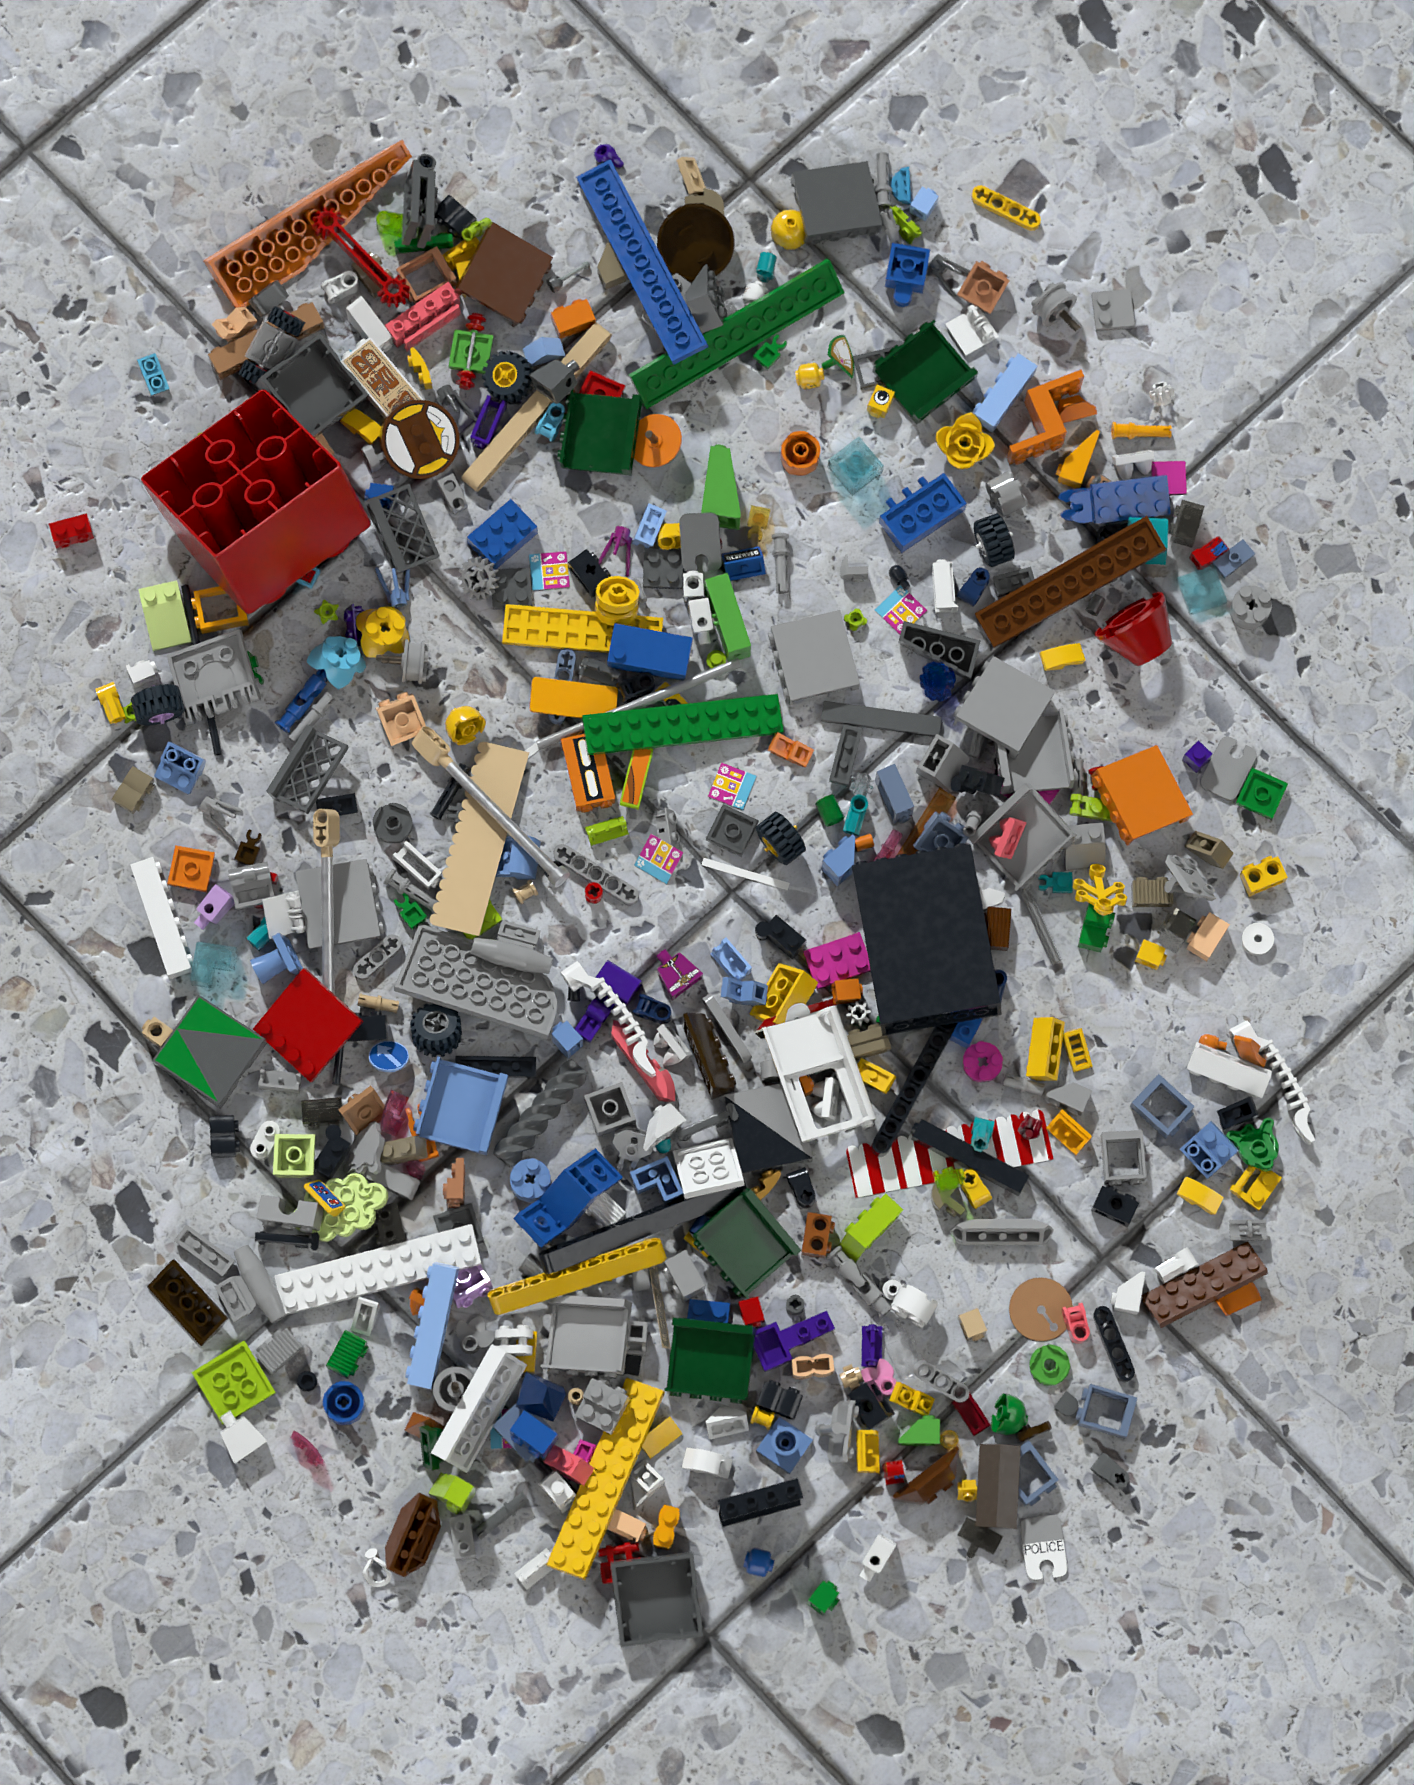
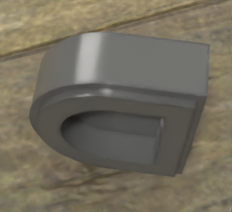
M1066 1391L1053 1408L1064 1416H1071L1078 1409V1401Z

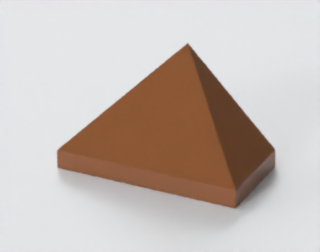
M413 1412L404 1431L420 1438V1426L427 1425L431 1428H440L444 1430L445 1426L432 1418Z

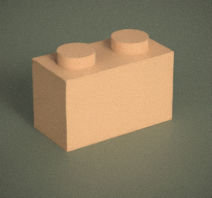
M1211 912L1206 917L1202 915L1197 923V926H1199L1196 933L1192 931L1186 941L1189 943L1187 950L1207 962L1230 924Z

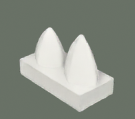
M1152 450L1112 456L1113 464L1116 465L1117 472L1123 480L1131 478L1134 462L1137 469L1142 474L1147 475L1152 466V459H1155L1154 451Z
M669 1023L662 1024L657 1028L658 1032L655 1035L653 1046L656 1048L670 1046L663 1059L664 1066L677 1064L693 1055Z
M826 1077L825 1081L814 1084V1088H812V1093L823 1098V1101L814 1104L811 1107V1111L816 1116L827 1121L836 1122L840 1084L835 1078Z

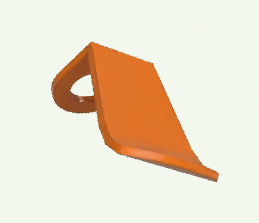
M1251 1282L1216 1300L1224 1314L1228 1316L1261 1301L1262 1298L1255 1284Z

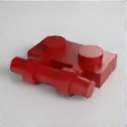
M626 1542L620 1546L605 1545V1548L598 1549V1556H607L608 1561L600 1563L602 1584L612 1583L610 1562L614 1561L613 1555L625 1553L626 1559L623 1560L637 1559L632 1558V1552L640 1551L639 1543L630 1544V1542Z

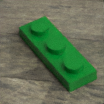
M438 233L436 236H432L430 242L427 241L425 248L417 247V238H412L409 246L402 245V237L398 238V240H394L395 254L429 251L435 247L439 250L453 248L452 234Z

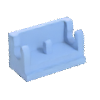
M649 503L644 511L632 544L636 546L642 544L645 546L644 548L653 547L667 511Z
M726 937L710 953L730 978L741 981L752 971L749 963Z

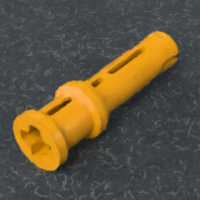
M1112 422L1111 438L1124 437L1129 440L1134 439V437L1171 438L1172 431L1170 429L1172 428L1171 425H1135L1132 422L1128 424Z

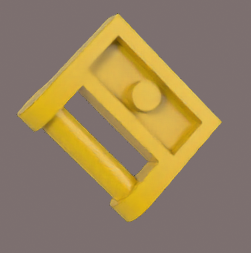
M1248 1165L1236 1184L1230 1187L1229 1191L1259 1211L1282 1177L1272 1170L1265 1172ZM1255 1169H1257L1261 1173L1247 1193L1243 1192L1241 1189Z

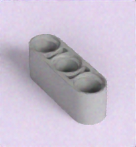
M381 1163L382 1169L380 1173L373 1174L367 1168L366 1173L362 1175L368 1182L379 1183L387 1191L412 1201L421 1183L417 1179Z
M920 1360L914 1365L913 1372L920 1380L957 1402H964L969 1397V1389L966 1385L929 1362ZM923 1366H928V1373L921 1376L920 1369ZM944 1376L946 1378L945 1384L938 1386V1378ZM962 1387L963 1393L956 1397L954 1395L955 1389Z

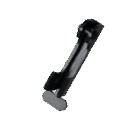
M265 1231L255 1232V1242H258L260 1245L265 1243L295 1245L296 1248L307 1249L308 1244H311L310 1248L313 1251L319 1248L320 1235L317 1232L312 1234L311 1239L309 1235L266 1233Z

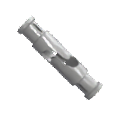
M838 1246L826 1258L833 1261L844 1278L853 1282L851 1284L855 1291L869 1306H873L881 1319L891 1310L892 1306L883 1298V1293L865 1274L862 1273L861 1275L858 1265L852 1258L849 1259L841 1250L842 1247ZM868 1281L871 1290L869 1293L863 1294L859 1291V1288L865 1286Z

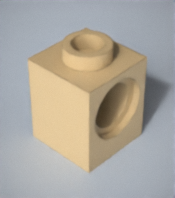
M153 1017L151 1020L148 1019L142 1027L143 1036L159 1048L163 1046L173 1031L156 1017ZM161 1028L162 1033L159 1036H153V1029Z
M978 1308L958 1316L967 1341L972 1339L974 1342L984 1338L983 1334L987 1332V1328Z

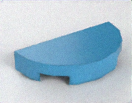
M909 167L901 168L892 177L891 181L892 195L897 201L906 205L911 204Z

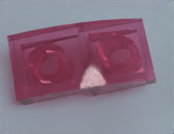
M394 1090L390 1091L382 1115L381 1130L397 1137L405 1121V1118L400 1115L409 1097Z
M294 1430L290 1438L294 1441L293 1445L299 1449L307 1448L304 1454L308 1458L307 1462L315 1467L318 1465L324 1466L325 1462L315 1446Z

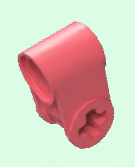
M1078 1303V1306L1070 1308L1062 1307V1315L1070 1340L1076 1344L1083 1343L1090 1334L1083 1303ZM1075 1329L1083 1330L1084 1337H1076Z

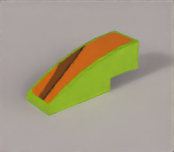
M654 749L632 751L620 806L639 810Z

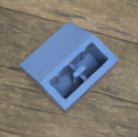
M853 834L849 838L847 836L842 838L838 842L839 846L834 851L830 849L823 856L821 870L837 887L853 872L852 865H854L855 836Z

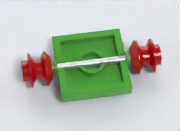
M472 313L467 316L470 323H467L465 326L470 332L454 331L448 368L461 370L457 373L460 380H457L456 384L463 390H470V388L475 387V384L472 382L473 379H476L474 373L485 374L483 367H487L486 361L490 360L493 335L478 333L485 330V327L481 324L486 322V319L480 313Z

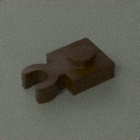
M249 829L247 831V843L240 842L234 858L235 862L247 866L255 864L260 852V847H257L256 844L260 843L262 839L261 833L258 834L256 839H252L250 837L252 830Z
M1049 1421L1034 1427H1030V1424L1026 1425L1016 1434L1017 1441L1021 1443L1051 1430L1052 1427Z

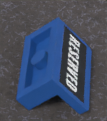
M759 546L721 554L725 573H728L730 581L766 574L764 557Z

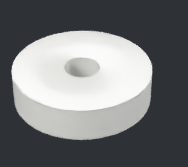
M1253 923L1245 928L1241 936V943L1249 954L1260 956L1266 954L1271 949L1274 943V935L1267 925ZM1254 937H1260L1261 942H1256Z

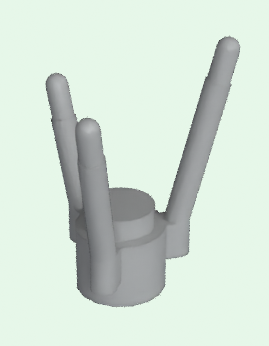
M205 797L200 805V810L204 812L203 817L210 820L230 841L234 842L235 839L212 815L216 816L218 812H221L231 818H236V815L221 808V806L238 812H242V809L219 801L216 798Z

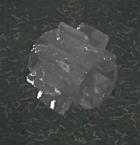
M857 773L856 777L852 776L849 783L851 786L849 790H852L854 795L859 794L866 797L867 793H872L874 780H871L868 774Z

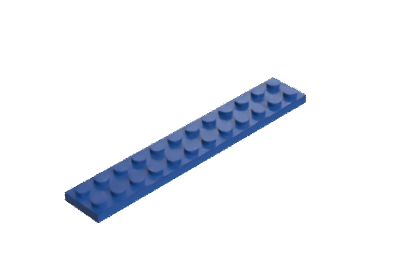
M611 159L577 176L576 178L673 365L708 348L707 342Z

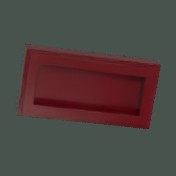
M970 1392L966 1401L957 1402L953 1400L951 1402L973 1437L991 1426Z

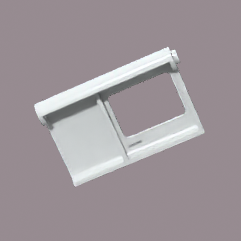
M836 1006L824 1008L810 1016L762 1028L802 1142H808L859 1126L867 1128L874 1125L873 1121L876 1120V1116ZM832 1068L836 1072L851 1120L817 1129L800 1085L799 1077Z

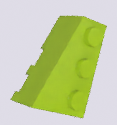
M886 1193L881 1198L877 1196L870 1204L871 1209L869 1211L864 1209L857 1217L859 1221L856 1224L850 1223L844 1230L846 1235L838 1246H841L844 1254L849 1259L852 1258L855 1263L904 1210Z
M440 1472L428 1494L445 1503L447 1509L457 1515L459 1512L464 1514L476 1492L474 1486L461 1478Z

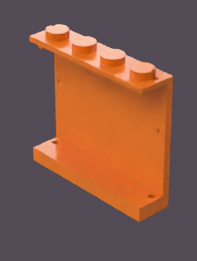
M1158 745L1103 766L1091 775L1092 783L1098 789L1102 803L1109 810L1110 818L1116 824L1119 836L1127 846L1135 839L1178 821L1180 824L1184 823L1193 815Z

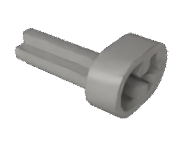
M370 444L361 448L362 456L371 473L380 470L381 466L387 463L383 454L376 455Z

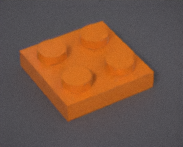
M175 845L167 885L207 893L215 852Z

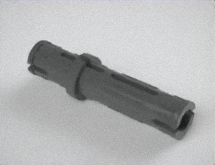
M521 1492L509 1503L505 1502L500 1510L474 1528V1532L482 1540L483 1537L510 1516L514 1517L515 1513L530 1501Z

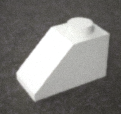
M1141 1271L1119 1286L1116 1293L1112 1292L1110 1304L1113 1305L1114 1311L1138 1314L1145 1272Z

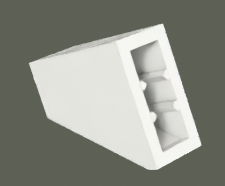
M362 296L346 308L348 322L363 339L367 340L371 337L384 353L392 347L393 339L391 334Z

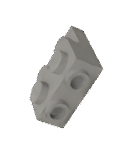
M600 1377L597 1380L592 1378L583 1394L584 1398L575 1417L612 1435L630 1397L626 1395V1390L618 1386L613 1389L608 1386V1381Z

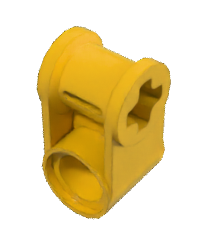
M679 523L661 524L657 534L659 547L664 550L681 548Z
M966 1170L959 1175V1185L975 1210L992 1200L989 1190L974 1170ZM966 1175L973 1177L971 1180L972 1184L969 1182L965 1183Z

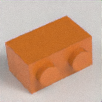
M587 299L575 300L571 305L566 307L559 306L551 312V320L560 339L589 329L596 323V318Z

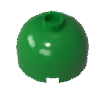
M1002 1394L994 1406L998 1410L996 1416L992 1414L991 1429L1000 1435H1013L1019 1432L1023 1426H1026L1028 1422L1026 1407L1019 1398L1010 1394Z

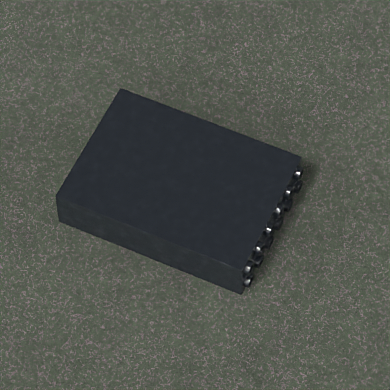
M959 843L951 848L938 847L934 851L929 852L920 850L912 855L899 854L895 858L887 859L886 857H881L873 862L859 861L856 865H852L882 1036L1002 1015L971 844Z

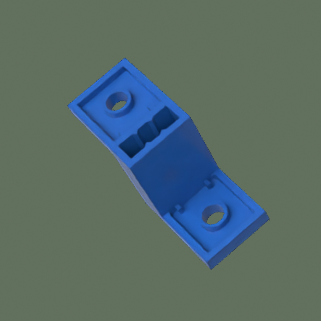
M595 1148L565 1168L537 1201L517 1213L513 1219L542 1248L571 1228L597 1197L620 1182L623 1176Z

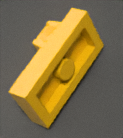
M863 1058L857 1064L864 1084L887 1094L896 1076Z

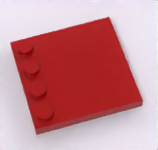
M303 968L254 1026L253 1030L265 1038L266 1042L309 1082H313L363 1023V1020L306 968Z

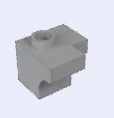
M630 1321L626 1355L646 1356L648 1322Z

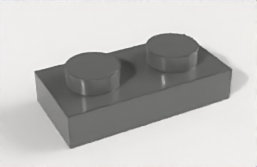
M1031 567L993 576L998 597L1008 595L1035 579Z

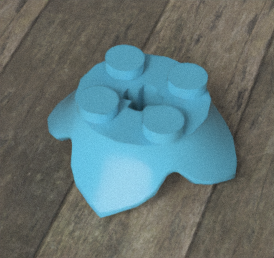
M341 636L327 637L323 643L311 651L306 661L312 668L317 670L324 669L328 681L338 690L351 682L355 672L361 673L366 668L365 660L356 646L357 642L353 638Z

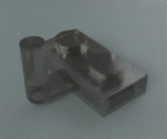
M966 1517L957 1534L960 1538L971 1543L965 1555L966 1559L972 1560L978 1548L994 1555L1003 1536L987 1527H975L976 1521Z

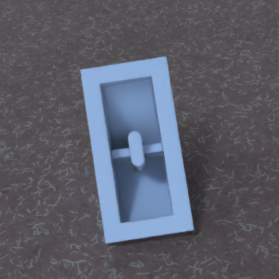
M540 337L523 348L525 358L532 366L565 357L560 338Z

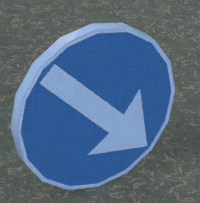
M394 1041L377 1043L369 1052L370 1064L382 1072L401 1070L407 1065L409 1060V1054L405 1046Z

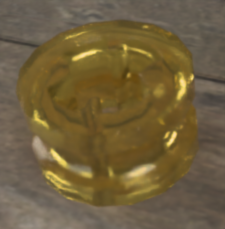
M952 1430L944 1431L940 1437V1444L945 1449H953L959 1441L957 1433ZM944 1436H954L953 1442L955 1443L952 1445L950 1443L945 1444L944 1440L946 1438Z

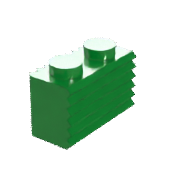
M345 1330L330 1356L326 1368L346 1379H349L350 1375L354 1377L359 1368V1365H357L359 1358H364L369 1349L366 1346L368 1344L367 1341Z

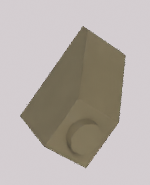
M1196 830L1185 844V848L1208 864L1221 869L1225 867L1234 854L1223 840Z

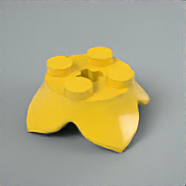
M972 412L960 416L953 426L942 427L936 433L939 449L946 455L948 462L957 469L972 467L976 462L987 458L995 448L993 439L982 432V424ZM965 441L967 442L968 447H962V445L960 444H962V442Z
M385 606L378 609H367L356 616V627L362 632L360 644L365 657L376 658V655H383L387 651H391L394 654L404 652L405 639L409 641L410 638L405 626V617L400 610ZM384 626L387 628V631L382 632L381 628Z

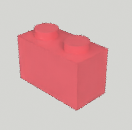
M556 1445L552 1447L544 1460V1463L550 1468L583 1486L594 1470V1467L582 1458Z

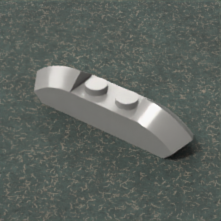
M973 1219L956 1225L950 1231L955 1241L961 1245H1044L1049 1241L1054 1229L1044 1222L1032 1219Z

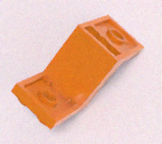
M1082 370L1027 390L1024 404L1038 435L1009 446L1007 454L1009 465L1014 463L1015 465L1021 464L1029 457L1033 456V458L1043 455L1047 450L1055 451L1062 447L1067 431L1054 402L1060 400L1061 396L1067 394L1074 395L1080 391L1084 379Z

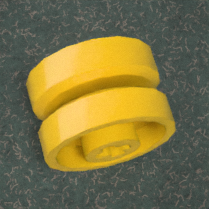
M612 576L603 579L597 585L595 612L601 622L614 626L615 623L627 625L637 618L640 592L636 583L627 577Z

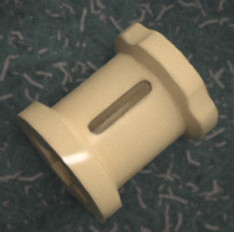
M528 880L526 884L517 889H512L521 905L526 899L533 895H538L531 880Z

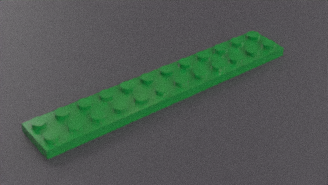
M825 259L723 319L722 326L702 333L708 348L674 365L666 352L629 374L637 394L641 395L644 408L652 407L843 295L845 292L831 261Z

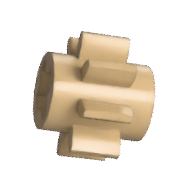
M852 1364L843 1367L844 1372L839 1375L844 1388L850 1387L852 1391L860 1387L859 1383L864 1380L859 1367L853 1368Z

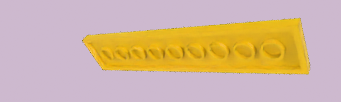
M627 1377L622 1389L627 1391L626 1395L630 1397V1400L613 1434L611 1435L603 1431L589 1463L594 1467V1470L585 1485L580 1484L546 1564L550 1568L586 1580L665 1394L661 1389Z

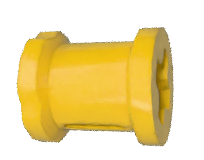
M756 1406L750 1423H757L769 1430L775 1413H768Z

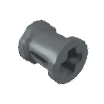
M791 1295L786 1302V1311L794 1316L801 1314L804 1309V1300L799 1295ZM793 1301H797V1304L801 1305L798 1306L797 1310L790 1306Z

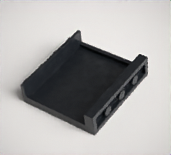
M796 1478L720 1499L717 1501L716 1509L721 1527L801 1506L800 1499H803L799 1480Z

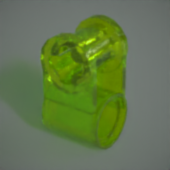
M389 211L379 212L376 216L377 230L383 234L402 237L403 214ZM386 219L390 223L383 225L380 221Z

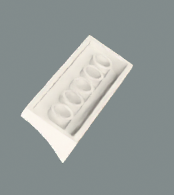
M491 1344L431 1453L467 1473L527 1364Z

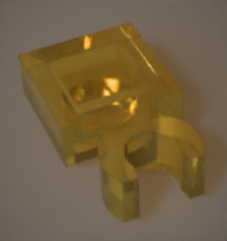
M751 505L747 526L752 528L748 531V540H751V535L756 533L759 536L758 542H761L763 537L761 529L767 530L770 509Z

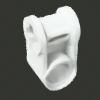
M352 271L344 272L321 284L322 290H325L328 296L329 304L336 303L356 293L360 287L358 277ZM350 279L355 281L352 285L345 284Z

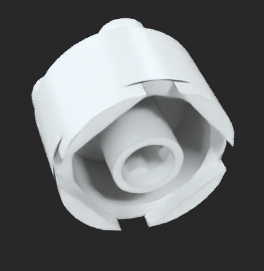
M903 1283L891 1304V1309L895 1311L894 1314L904 1320L908 1317L915 1326L923 1329L937 1308L938 1302L933 1298L930 1302L927 1300V1294Z

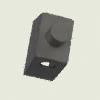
M553 360L531 373L530 378L537 391L558 404L577 385L574 373L580 367L575 360H571L566 365L559 360Z

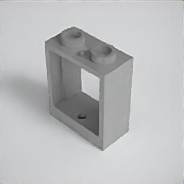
M1143 1130L1102 1132L1100 1138L1104 1183H1109L1110 1186H1120L1122 1182H1129L1130 1185L1142 1184V1181H1145L1147 1178ZM1136 1142L1139 1174L1110 1176L1107 1143Z

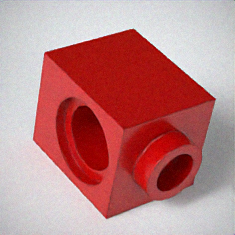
M759 1297L738 1302L743 1324L755 1326L756 1328L761 1327V1323L765 1322Z

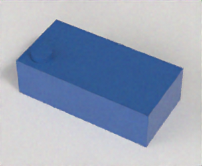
M615 623L607 667L637 673L648 672L653 676L683 681L687 675L693 637Z

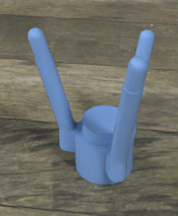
M376 567L375 571L387 596L388 604H391L394 608L406 606L407 601L410 600V569L406 570L404 592L403 589H399L396 569H392L395 589L390 594L379 568Z

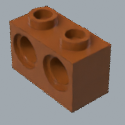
M807 1213L801 1255L825 1259L826 1253L830 1254L832 1242L828 1241L829 1233L833 1234L835 1222L831 1221L832 1216ZM817 1221H822L825 1223L826 1228L824 1230H817L814 1224ZM812 1242H821L823 1245L822 1249L814 1250L811 1246Z

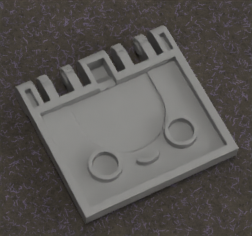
M240 629L166 655L174 685H177L180 689L185 708L183 718L187 726L195 724L196 720L198 722L203 721L199 708L201 705H204L209 718L214 717L210 702H212L217 715L231 711L227 696L230 698L232 707L234 709L239 708V702L235 695L237 692L241 693L245 705L251 703L250 699L253 703L261 700Z

